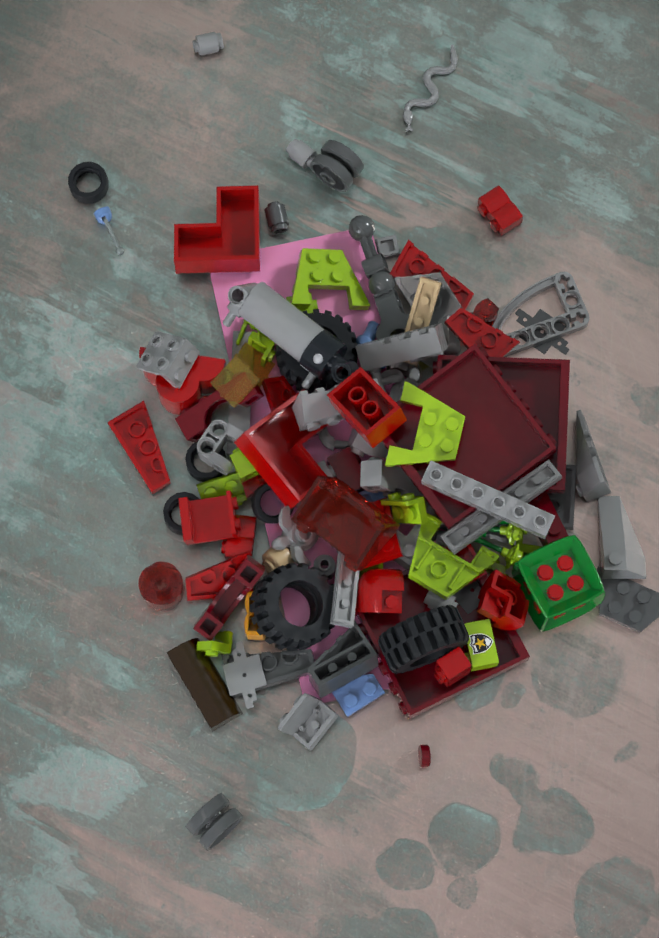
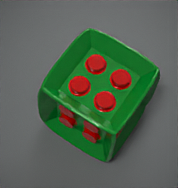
M576 535L567 536L527 554L513 565L511 572L513 579L521 584L520 589L523 591L526 600H529L528 613L541 632L556 628L582 616L600 605L605 598V591L600 576L585 547Z

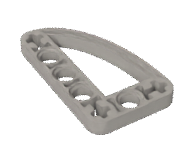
M565 271L559 272L533 284L513 298L502 309L492 326L501 330L508 317L522 304L539 293L554 287L565 311L564 314L506 334L511 338L523 336L527 342L524 345H517L504 357L587 327L590 318L589 313L570 273ZM561 278H563L564 281L568 280L566 285L568 289L567 292H565L564 284H559ZM568 296H574L577 299V304L571 306L566 303L565 299ZM577 315H579L580 318L584 317L582 323H580L579 321H575ZM559 321L563 322L566 329L557 331L554 328V324ZM536 329H543L546 332V336L538 338L535 336L534 331Z

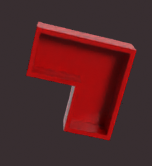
M258 185L216 187V223L174 224V265L176 274L260 271V198Z
M299 392L246 430L234 442L283 504L290 507V510L319 489L329 479L303 447V445L321 433L328 424L321 425L320 428L314 431H308V429L300 431L292 409Z

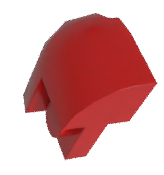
M377 568L364 573L358 580L355 612L402 613V591H404L402 570Z
M494 570L478 595L480 603L477 612L493 621L491 626L495 628L516 630L524 626L529 608V600H526L523 591L520 589V583L504 573Z

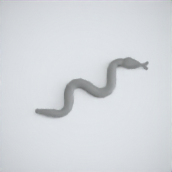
M454 45L450 46V66H434L424 72L423 81L430 91L431 97L428 99H412L405 104L403 119L408 125L406 132L408 130L413 131V128L410 127L413 119V114L410 111L411 107H429L435 104L439 98V91L432 82L431 76L433 74H450L456 69L458 58Z

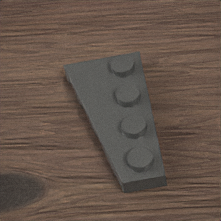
M311 649L260 653L259 656L267 685L255 688V691L308 675V668L315 662L313 651ZM246 653V656H247V657L256 655V654ZM221 655L224 665L234 662L233 655ZM239 693V694L233 695L232 697H233V698H236V697L242 696L243 694H242V693Z

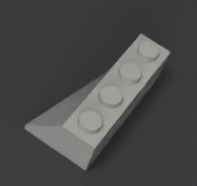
M373 378V380L379 385L377 378ZM335 385L328 391L321 387L316 388L315 392L308 394L307 390L299 392L292 409L300 431L307 429L308 431H314L320 428L321 425L328 424V426H332L344 420L327 396L338 385Z

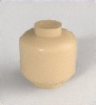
M271 547L262 555V565L267 573L282 565L294 563L291 551L287 547L283 550H274Z

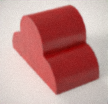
M140 347L139 358H141L146 347ZM199 355L180 389L173 387L160 375L143 371L147 381L156 386L162 406L168 412L175 415H180L183 409L196 405L202 394L214 393L216 387L225 384L228 374L225 359Z

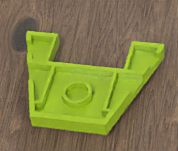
M302 248L295 274L296 279L293 285L291 304L297 308H309L311 303L308 289L346 290L350 310L369 309L370 303L342 250Z
M405 381L400 402L420 406L423 409L413 450L390 445L385 466L430 463V460L434 462L455 461L465 416Z
M427 513L429 522L421 524L408 578L447 600L496 563L499 555L483 545L471 563L457 555H453L452 552L432 541L441 527L442 521Z

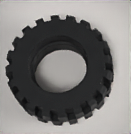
M313 309V313L309 314L307 310L303 311L304 314L323 329L328 330L346 344L347 351L343 358L345 360H352L357 364L358 355L355 346L358 344L356 343L355 333L351 332V326L348 322L343 323L341 316L337 314L333 317L332 312L325 310V313H319V309ZM276 345V359L280 374L286 378L291 387L295 385L296 390L300 392L304 389L301 384L309 372L300 365V362ZM343 367V374L347 377L348 370ZM330 374L323 380H319L316 377L310 388L305 390H308V394L315 392L316 388L324 387L325 391L335 385H339V383L335 382Z
M288 563L285 566L282 565L274 569L255 586L257 590L252 592L251 600L254 601V603L250 604V612H254V617L251 619L253 624L257 623L259 627L256 631L259 635L264 634L266 636L265 641L268 644L276 643L275 648L280 650L287 648V651L303 650L322 641L331 633L330 629L335 627V625L330 624L334 585H329L327 582L329 578L325 574L320 575L319 569L314 566L308 569V564L305 563L298 565L296 563ZM284 588L298 590L307 599L310 606V617L305 626H295L289 623L281 614L279 595Z
M446 605L422 612L390 627L379 636L378 643L390 671L398 674L431 664L457 647L462 648L469 642V634L458 609L453 605Z

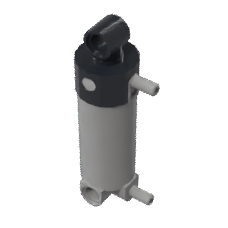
M265 282L242 284L229 289L228 299L230 303L227 306L229 313L225 317L223 325L230 327L236 316L238 318L242 317L295 358L309 372L301 384L304 389H309L316 377L319 380H323L330 374L333 380L340 384L359 368L356 362L343 358L347 351L346 344L328 330L323 329ZM343 367L348 370L347 377L343 374Z

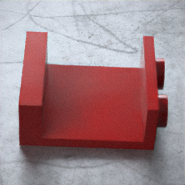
M230 490L226 491L225 496L189 501L187 497L178 498L183 541L186 545L239 538L238 531H241L240 518H236L235 510L239 509L237 496L233 497Z

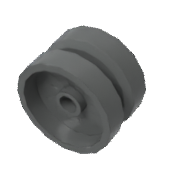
M328 140L321 148V154L316 155L310 163V168L323 183L339 192H346L353 184V178L358 177L364 169V164L350 148L335 140Z
M222 793L216 795L202 806L185 826L193 836L203 833L199 842L207 851L214 848L227 837L243 819V815L236 808L226 811L230 801Z

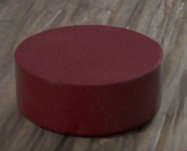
M419 745L418 758L420 767L430 766L431 753L428 745Z

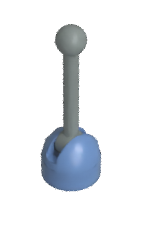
M108 206L102 207L94 212V216L100 224L106 225L117 248L116 253L122 255L124 249L120 247L109 223L112 219L111 210Z

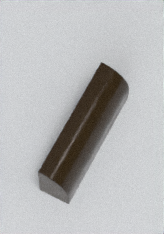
M194 638L168 651L167 655L213 732L239 717L243 712L235 699L230 696L228 687L211 658L205 656V652L197 651V642L200 640L199 638Z

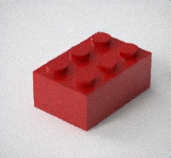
M362 367L358 368L327 394L333 407L372 448L376 447L407 421L401 407Z

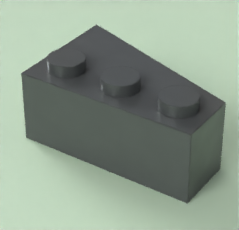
M354 620V626L349 628L342 636L340 635L336 639L335 644L329 650H325L308 668L309 681L319 697L322 698L377 668V653Z

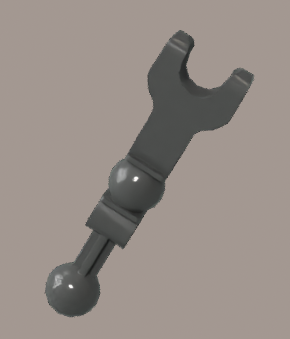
M359 215L351 220L349 234L354 240L360 241L366 258L361 263L366 277L369 279V290L373 294L381 318V323L376 331V338L381 339L404 333L409 315L405 314L397 291L394 289L395 281L390 274L383 254H377L372 240L375 232L374 222L368 216Z

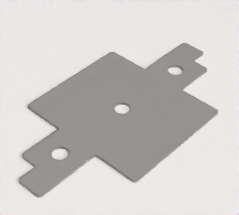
M241 641L235 643L236 649L231 650L234 662L222 665L230 696L242 693L246 709L254 707L253 702L258 700L255 688L265 686L267 683L259 654L247 657L243 642Z

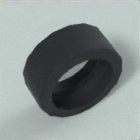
M82 162L76 165L68 176V185L73 197L85 204L100 201L109 189L108 177L104 168L94 162ZM85 173H94L99 176L101 184L97 190L84 193L78 190L76 181Z
M198 441L193 443L187 450L185 457L187 470L190 475L201 482L222 476L223 474L217 470L204 473L196 469L193 460L197 453ZM206 446V447H204L203 449H211V450H212L213 448L210 447V446ZM222 448L219 454L226 458L225 451Z
M266 483L254 491L251 498V507L254 515L259 520L265 523H279V514L270 516L262 510L260 505L262 495L272 490Z
M176 493L164 505L165 523L175 534L183 535L182 526L175 523L172 519V509L179 503L178 498L187 497L189 501L199 500L193 493Z

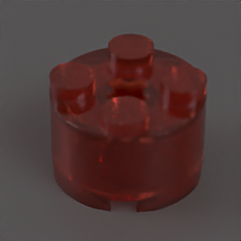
M167 562L153 563L146 567L139 577L140 593L145 603L156 610L174 609L182 600L185 586L180 572L174 565ZM162 583H165L166 587H163L162 590H159L158 586H161Z

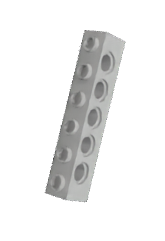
M431 460L421 480L424 486L543 539L546 538L555 518L553 514Z

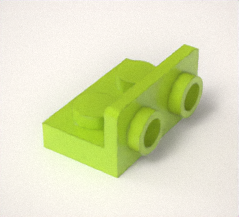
M236 471L196 484L201 499L225 496L226 491L230 490L233 497L237 496L239 506L244 503L243 501L247 500Z
M401 492L388 494V498L380 500L381 505L392 506V515L395 523L425 524L429 522L424 496H415L414 493L401 495Z

